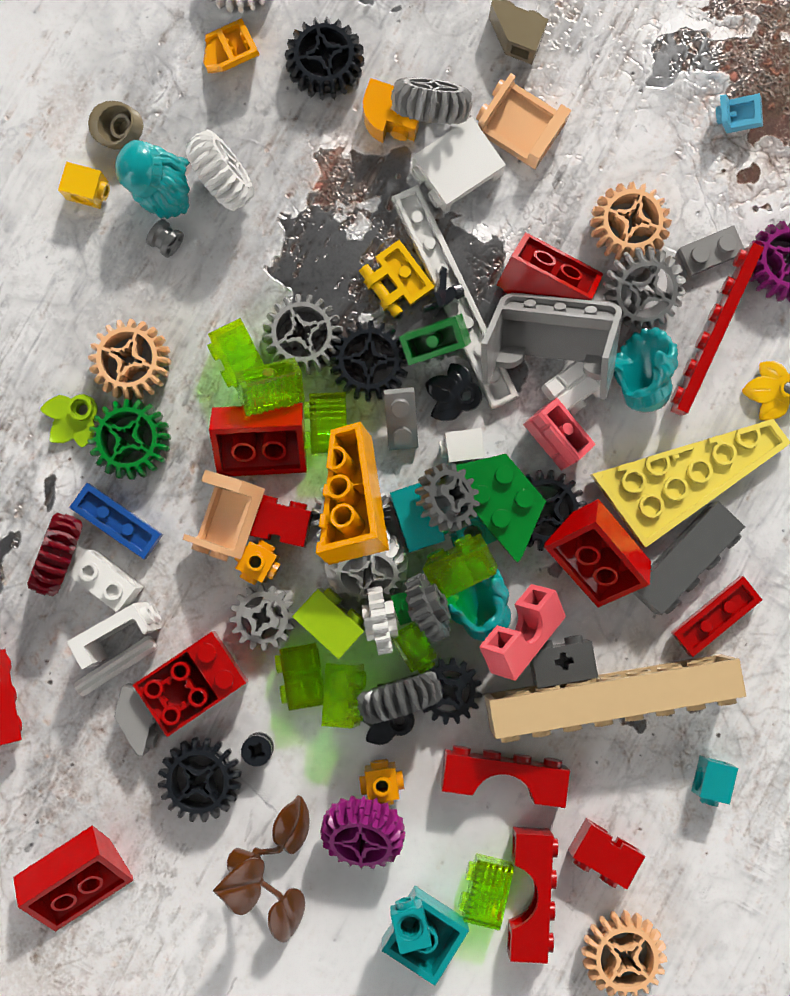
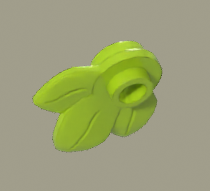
M79 394L73 398L58 395L49 399L40 408L42 413L55 419L50 430V442L66 443L74 439L83 448L89 444L87 440L94 437L95 434L89 431V427H95L93 420L94 416L98 413V406L92 397L85 394ZM87 405V413L80 415V406Z

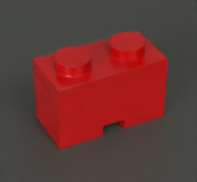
M263 495L249 536L271 540L272 535L281 536L280 542L306 548L313 517L312 511L307 510L308 505L290 501L289 506L277 504L278 498Z
M585 818L568 848V851L574 858L573 863L586 872L593 869L600 873L599 878L613 888L620 885L628 889L646 856L638 848L618 836L615 842L612 841L613 837L608 834L606 829Z

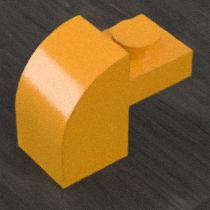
M370 78L363 98V118L370 135L382 143L387 132L400 141H407V139L415 141L419 120L402 117L391 108V94L394 86Z

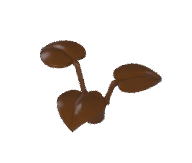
M299 795L281 810L274 822L272 837L274 843L278 846L267 849L255 847L252 852L235 848L227 859V869L230 873L213 889V892L225 903L228 909L237 915H244L252 910L260 898L261 886L276 896L278 902L270 908L268 913V927L272 936L283 943L287 942L295 933L302 920L305 910V897L302 891L297 888L288 889L283 896L280 891L265 882L262 878L265 864L261 855L279 854L283 849L288 854H294L305 842L309 831L310 818L307 805Z

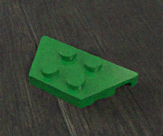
M507 454L456 465L457 471L466 470V479H474L470 486L472 489L479 491L477 495H474V500L480 502V506L473 508L477 513V517L512 559L518 563L524 554L546 500Z

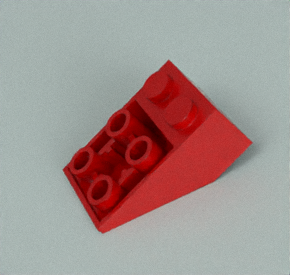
M212 631L134 683L133 687L166 737H168L246 684L248 679L216 631Z

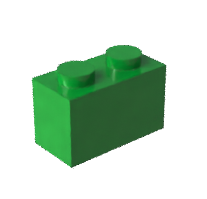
M462 313L399 336L409 366L464 348L471 343Z

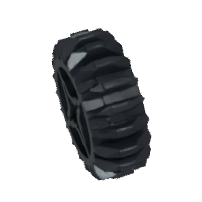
M327 16L324 23H319L315 17L312 26L303 22V32L294 29V39H288L287 42L289 50L285 52V59L287 60L285 65L287 72L291 73V81L298 83V89L301 92L308 89V96L311 98L318 92L322 101L326 93H330L334 100L337 97L336 91L346 95V85L355 87V78H361L362 69L360 67H363L365 63L362 56L364 49L362 44H359V36L357 33L352 34V29L349 25L342 28V23L339 19L334 24H330V19ZM316 44L312 50L306 51L310 46ZM322 50L324 51L325 57H327L328 67H326L325 60H323L322 58ZM347 62L339 72L333 75L337 67L343 66V63ZM312 73H320L322 76H317Z
M372 320L368 321V329H363L362 323L357 322L356 332H353L349 326L345 328L348 338L340 334L337 336L341 339L342 346L332 345L339 352V355L329 357L332 364L338 365L331 368L330 373L331 375H340L335 380L337 386L347 383L343 389L344 394L347 395L352 389H355L353 396L355 400H358L361 392L365 393L366 402L371 401V393H376L377 400L381 401L383 400L382 390L392 389L391 384L397 388L402 387V382L397 376L407 378L408 372L400 367H407L409 365L406 358H401L405 354L403 348H398L401 346L399 337L392 340L396 333L394 328L384 333L385 323L381 322L378 330H376ZM366 340L365 347L361 352L346 356L354 344ZM375 340L384 343L391 350L393 357H387V355L378 353L375 349ZM369 348H371L373 361H377V364L373 363V367H370V375H368L366 363L362 361V359L366 360V356L369 355ZM345 365H352V368L360 369L364 373V383L354 380L346 371ZM393 367L391 373L384 380L373 384L374 375L378 370Z
M542 470L536 471V481L530 474L525 475L534 487L548 486L558 490L550 499H545V505L554 502L549 510L552 518H549L548 515L539 518L535 528L542 522H548L557 528L561 526L564 518L559 513V505L564 498L568 503L569 516L573 511L587 505L586 501L577 502L576 497L583 494L582 490H577L574 493L571 491V488L576 484L574 480H571L566 485L563 484L566 479V474L564 473L560 474L557 480H554V470L548 471L546 479H544ZM533 531L527 547L531 548L534 542L538 541L537 550L543 551L545 542L551 536L540 535Z
M198 737L192 739L191 746L184 740L180 743L181 750L173 747L170 750L172 758L165 757L162 763L167 768L160 769L158 775L167 780L160 781L158 788L167 789V791L161 796V800L171 798L172 802L169 804L168 810L171 811L176 806L179 807L178 818H182L186 812H189L190 822L195 821L197 814L200 815L202 822L208 820L209 813L214 819H217L220 816V809L227 812L230 809L228 801L235 802L238 798V795L232 790H240L242 784L233 779L241 777L242 771L232 770V768L239 763V760L237 758L231 761L227 759L232 753L230 748L226 749L224 753L219 751L223 744L221 741H218L214 747H210V737L204 739L202 746ZM201 755L213 761L208 765L202 766L195 761L191 762L187 757ZM179 765L184 769L182 773L187 781L182 791L177 782ZM219 767L224 777L222 793L216 789L218 785L213 778L214 772ZM210 770L204 782H201L199 785L196 784L192 789L190 788L197 776ZM199 793L206 799L210 797L212 801L201 803L192 801L188 797Z

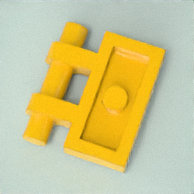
M400 240L375 256V260L380 266L378 270L374 272L368 264L359 270L365 279L363 283L369 290L372 289L380 299V306L384 311L388 310L394 319L403 313V310L397 304L399 300L404 298L411 307L435 288ZM386 277L397 288L391 293L388 292L381 282Z

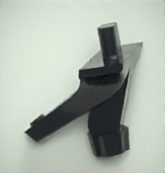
M443 266L439 270L437 292L432 295L427 305L422 306L423 313L430 312L432 319L455 298L464 297V289L460 284L453 285L446 290L447 268Z

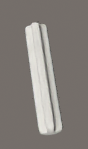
M151 636L144 637L74 683L75 690L81 697L89 694L154 652L158 648L156 642Z

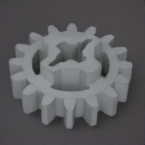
M263 584L258 585V592H255L251 587L246 588L248 596L245 597L239 594L237 599L240 605H231L230 608L237 612L236 616L229 618V622L237 623V627L232 630V633L240 632L242 634L239 640L241 644L247 640L251 641L250 649L252 650L255 649L257 644H261L262 651H266L270 642L275 648L279 647L278 638L280 637L285 641L288 640L289 636L285 632L286 629L293 630L295 628L292 623H289V619L293 618L292 616L295 613L288 610L294 604L293 601L285 603L283 599L287 593L283 591L279 595L275 594L276 586L273 585L268 591H265ZM263 597L260 605L256 607L247 606L253 599ZM275 601L282 610L283 618L278 616L274 609ZM266 608V616L270 617V622H264L260 627V619L256 617V613H261ZM243 618L249 620L252 626L251 632L246 629ZM270 627L279 629L273 636L262 638L266 629Z

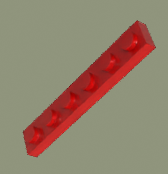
M753 242L744 250L740 249L732 264L736 269L732 277L728 276L720 290V293L724 295L720 303L715 304L709 313L707 320L711 321L708 330L707 332L702 331L695 344V347L698 348L697 354L694 359L690 358L683 370V375L686 376L682 386L675 388L671 396L670 402L674 403L670 410L671 412L680 416L689 413L763 252V246Z

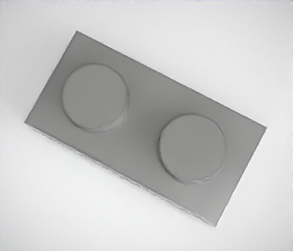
M733 225L682 246L677 252L688 277H691L734 259L739 250H744L745 248Z
M414 387L384 390L389 450L419 448Z

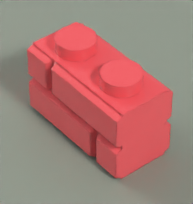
M558 398L543 406L523 424L561 471L578 462L595 446L594 441Z

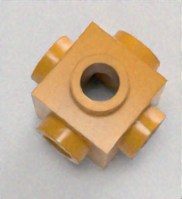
M261 539L258 543L249 541L248 545L245 546L242 558L234 559L238 562L235 569L241 571L239 577L253 585H256L258 581L266 583L268 578L273 580L281 566L278 563L280 556L274 553L276 547ZM254 556H258L261 559V565L258 568L251 566L250 561Z
M388 759L371 761L370 765L365 766V776H359L361 795H367L368 800L377 798L380 804L388 803L389 806L393 805L394 800H399V790L405 789L402 770L396 771L395 762H389ZM379 781H385L388 787L377 789L376 784Z

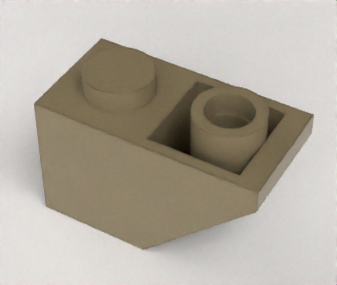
M492 0L489 20L505 55L532 65L549 19L543 17L537 11H527L516 7L511 1Z

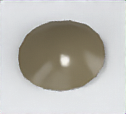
M105 101L93 108L88 120L89 132L93 139L102 146L114 150H121L128 142L139 140L144 127L139 112L119 101Z

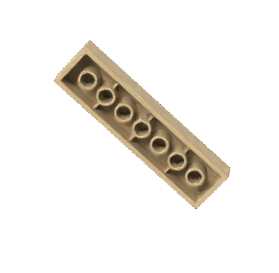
M722 654L599 674V678L543 688L528 686L484 694L490 731L495 739L501 738L502 743L520 740V735L532 733V737L551 735V730L563 728V732H574L581 730L583 724L594 723L595 727L608 726L613 724V719L624 717L625 721L628 722L644 719V714L656 712V716H668L675 714V709L686 707L687 711H697L705 709V704L717 702L719 706L732 705L737 703L736 698L747 697L740 659Z

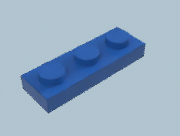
M90 483L85 484L69 507L142 559H147L163 536L161 532Z

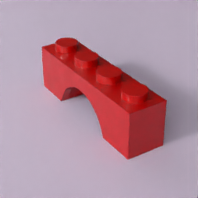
M454 745L452 750L445 749L440 785L442 792L473 796L478 786L486 779L495 775H510L525 783L534 804L566 808L570 770L565 765H562V760L544 758V762L532 761V756L525 754H514L513 758L501 757V752L495 750H483V754L471 753V748Z
M513 827L511 858L515 866L523 869L532 877L534 895L530 905L522 914L508 920L507 953L510 962L548 964V953H553L554 935L549 933L550 921L555 920V902L551 901V889H556L557 872L552 870L553 858L558 857V839L554 838L549 828Z

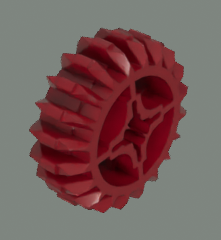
M56 513L52 516L27 582L28 589L44 596H54L59 592L83 527L81 520L75 519L74 516Z

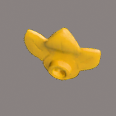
M761 362L759 364L761 377L748 382L742 389V393L749 399L762 403L759 411L760 420L778 419L786 414L790 405V394L784 391V385L790 383V373L778 362Z

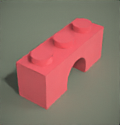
M531 584L514 604L518 613V623L515 630L497 625L479 646L492 674L516 681L565 619L566 615L558 594L554 589Z

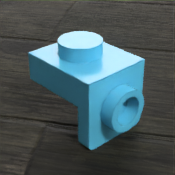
M760 93L730 100L727 94L720 95L721 106H716V119L718 125H723L726 133L763 126Z

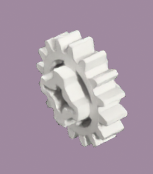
M382 586L368 588L369 605L362 606L367 641L375 640L378 656L393 653L391 637L399 636L393 600L385 602Z

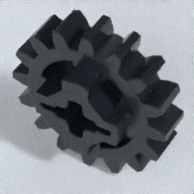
M454 657L450 658L449 664H445L442 658H438L439 666L434 667L429 663L427 664L430 671L435 672L437 680H443L450 687L456 685L454 692L458 701H455L453 697L447 694L438 703L422 709V711L426 713L431 710L433 712L431 716L433 721L441 716L444 725L448 724L449 718H454L456 724H460V715L463 714L469 719L471 718L468 711L469 708H479L474 699L481 698L483 694L477 691L475 687L480 686L482 683L481 680L472 679L476 671L474 668L466 671L467 662L464 660L458 666ZM452 670L459 672L460 675L446 677L442 672ZM440 682L442 688L441 693L443 694L444 689L442 683ZM469 684V696L466 702H464L462 691ZM443 704L453 705L456 710L445 711L438 707H441Z

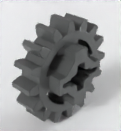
M441 463L425 470V475L418 479L422 487L415 489V493L421 496V500L416 502V506H423L424 508L421 517L429 516L431 518L429 526L439 525L440 532L449 530L452 533L471 525L470 519L477 517V513L473 508L480 506V502L474 500V495H477L479 491L472 489L470 486L474 479H466V470L457 471L456 464L454 463L448 466L445 463Z
M424 573L408 578L407 582H405L408 590L405 591L409 607L408 613L412 622L414 621L419 626L420 631H424L426 637H430L432 642L449 637L451 632L449 619H451L444 593L442 594L437 585L432 584L430 578L427 579Z

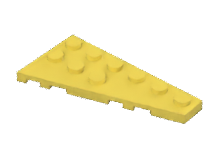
M771 419L593 473L590 476L642 548H646L787 447L790 441L775 420Z

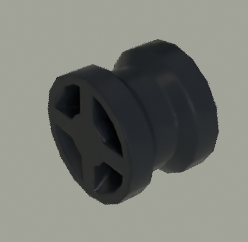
M255 732L242 744L241 756L248 765L254 767L262 766L271 758L274 751V742L266 733Z

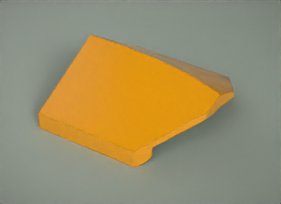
M242 18L205 36L206 48L203 62L208 73L224 72L260 55Z

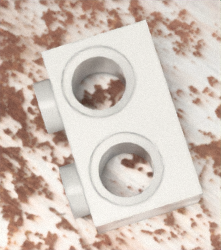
M87 550L68 574L116 613L130 606L144 588L96 550Z

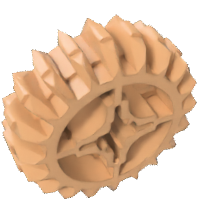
M634 181L629 183L627 189L620 183L617 185L616 191L609 188L605 193L606 197L600 196L598 198V206H594L591 212L595 216L590 220V226L595 228L591 233V237H600L596 246L597 248H601L604 245L607 247L604 252L605 256H609L613 252L616 254L615 260L620 261L624 252H628L632 258L635 257V248L640 247L643 255H645L646 249L649 246L654 248L655 254V249L660 250L664 246L663 240H666L670 235L666 228L670 227L672 220L665 218L670 213V208H661L665 198L658 200L654 198L657 193L656 189L647 193L645 192L646 183L642 184L639 189H636ZM623 203L632 204L630 209L627 210L618 208V210L616 211L611 209L614 206ZM642 209L648 214L650 219L643 215ZM632 213H633V217H632V226H633V227H632V228L630 229V231L627 233L628 228H629V225H628V224H629V220H628V219L630 218V216H631ZM610 226L618 231L619 238L614 235ZM645 235L650 237L641 243H628L632 236L642 237Z
M129 319L125 327L121 320H117V329L114 330L110 325H106L105 328L108 332L106 336L97 333L96 336L101 342L99 345L96 343L91 344V348L97 351V353L88 356L91 362L96 363L89 370L91 373L97 374L94 381L97 384H103L102 390L104 392L112 391V396L117 399L123 394L124 399L130 400L133 398L134 393L141 400L144 397L143 390L152 395L154 394V389L151 386L154 383L159 387L163 386V382L158 379L160 375L164 377L169 376V372L162 367L171 365V360L163 357L170 353V348L162 346L166 341L162 335L157 336L158 330L155 327L148 329L146 322L141 321L136 325L133 319ZM128 339L124 347L114 348L119 342ZM144 340L151 347L152 363L142 357L144 349L142 344ZM132 355L140 363L133 362V364L129 363L128 365L119 356L127 358V356L131 357ZM109 357L117 361L116 372L118 376L116 380L109 371ZM137 372H147L142 378L134 382H128V380H132V377Z
M623 910L621 918H619L615 911H611V920L609 921L604 916H600L599 920L602 925L599 928L594 924L590 926L594 935H584V940L588 946L582 947V953L587 957L583 960V965L585 969H589L587 973L591 981L596 980L595 985L599 990L602 991L606 988L608 996H614L617 991L619 996H627L628 992L632 996H638V990L640 989L644 993L649 994L647 985L651 982L653 985L658 986L659 981L655 975L665 974L664 968L660 965L667 962V956L662 953L666 949V945L662 940H659L661 933L658 929H652L653 924L649 919L642 921L639 913H635L631 918L629 912ZM620 933H628L623 938L613 937ZM646 941L647 954L642 964L638 957L643 949L641 945ZM606 945L610 950V955L606 960L607 965L602 968L601 954ZM615 948H617L621 953L625 951L627 954L628 951L632 960L629 959L627 956L623 958L622 955L620 958ZM627 971L634 972L629 975L621 976L624 972Z

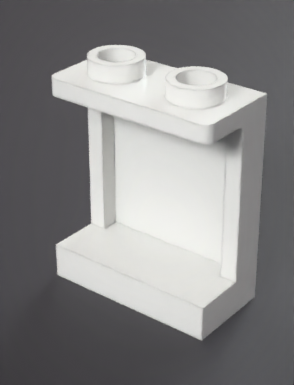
M470 117L467 121L461 123L413 155V168L411 172L415 180L419 184L424 183L429 190L428 197L431 203L436 208L440 207L446 213L450 210L453 203L489 179H492L494 182L503 176L506 164L473 117Z
M147 602L133 603L68 640L67 644L81 669L98 665L109 658L100 642L137 622L143 634L155 632L161 629L159 624L161 616L154 605L149 606Z

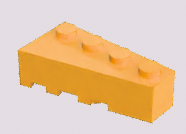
M361 422L332 429L330 431L326 464L328 469L327 484H324L323 496L325 497L323 514H320L319 527L321 528L320 542H317L316 554L328 565L389 550L372 436Z

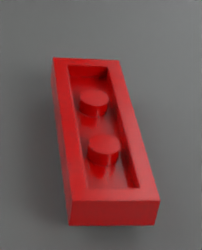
M739 576L675 628L671 634L690 657H694L763 599L744 576Z

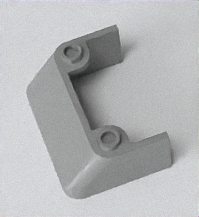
M524 293L504 295L498 303L481 342L482 384H489L496 366L505 369L514 368L522 363L525 355L583 362V372L585 375L594 380H601L600 399L606 400L615 368L622 322L621 307L610 302Z

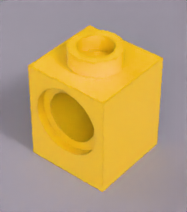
M66 161L58 191L66 200L101 209L103 200L106 201L108 198L110 185L102 171Z

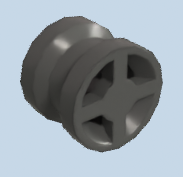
M161 219L150 229L146 243L151 247L159 248L160 253L164 257L169 258L180 247L184 234L179 230H173L170 228L169 222Z

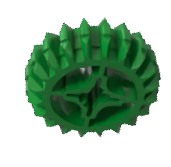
M125 398L123 407L115 400L112 402L113 411L105 406L102 407V412L105 414L104 418L97 415L94 416V420L99 425L97 428L90 426L89 431L96 434V437L89 438L87 441L91 445H97V447L93 448L90 454L92 456H100L96 464L100 467L106 465L105 473L111 475L116 470V478L123 479L125 474H127L128 479L135 480L136 471L141 477L145 478L147 477L146 467L155 472L158 468L153 462L157 460L164 463L166 460L159 454L161 450L165 452L170 451V447L163 444V441L171 440V435L162 433V431L169 428V424L167 422H160L163 414L159 411L153 413L154 406L148 404L144 407V403L140 399H137L133 405L129 398ZM138 416L135 421L132 420L125 427L115 425L116 422L124 417ZM147 422L152 431L151 446L147 445L143 439V434L146 430L144 426ZM109 432L116 439L113 455L108 447ZM119 432L131 435L135 439L134 441L140 444V447L135 444H129ZM134 451H140L145 454L135 462L121 463L124 457L128 458Z

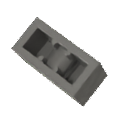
M582 635L565 637V643L553 645L552 640H547L530 662L534 686L543 688L599 678L592 641L583 640ZM560 653L569 658V661L564 662L563 668L555 663V660L560 659Z

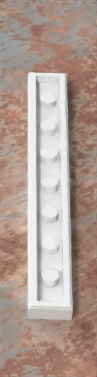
M419 185L392 196L391 200L429 280L435 286L434 291L437 292L441 266L447 268L446 290L458 284L462 285L464 289V297L455 298L443 310L447 318L461 313L463 315L471 343L462 348L491 411L518 399L519 395L505 368L496 366L489 384H482L481 342L487 328Z

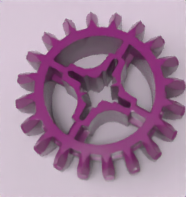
M780 221L776 226L774 224L768 225L765 231H760L755 236L756 240L750 243L754 242L763 246L764 249L749 282L757 280L759 285L756 287V291L766 289V298H771L775 294L777 302H781L785 298L790 302V282L783 281L784 277L790 275V265L785 269L786 265L790 264V245L786 248L779 245L777 247L770 245V243L776 241L790 243V223L787 226L785 221ZM786 255H788L787 260L789 261L787 264L784 262L786 259H783Z
M351 795L349 800L340 798L338 803H332L331 807L326 811L322 820L320 839L323 841V848L329 850V856H337L338 862H348L349 867L358 865L361 869L364 866L374 869L377 864L385 867L387 862H394L395 857L400 855L405 840V826L403 818L397 814V809H389L388 803L380 804L377 798L368 800L363 796L362 799H357Z

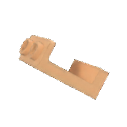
M510 73L505 81L501 79L497 83L492 93V96H494L493 100L489 105L485 103L481 107L476 120L479 121L478 126L489 141L536 170L566 124L571 109L563 104L560 105L558 110L554 109L515 84L516 76Z
M205 470L201 481L215 487L198 536L194 537L184 534L182 540L193 543L191 549L223 561H227L229 556L241 559L265 489L239 479Z

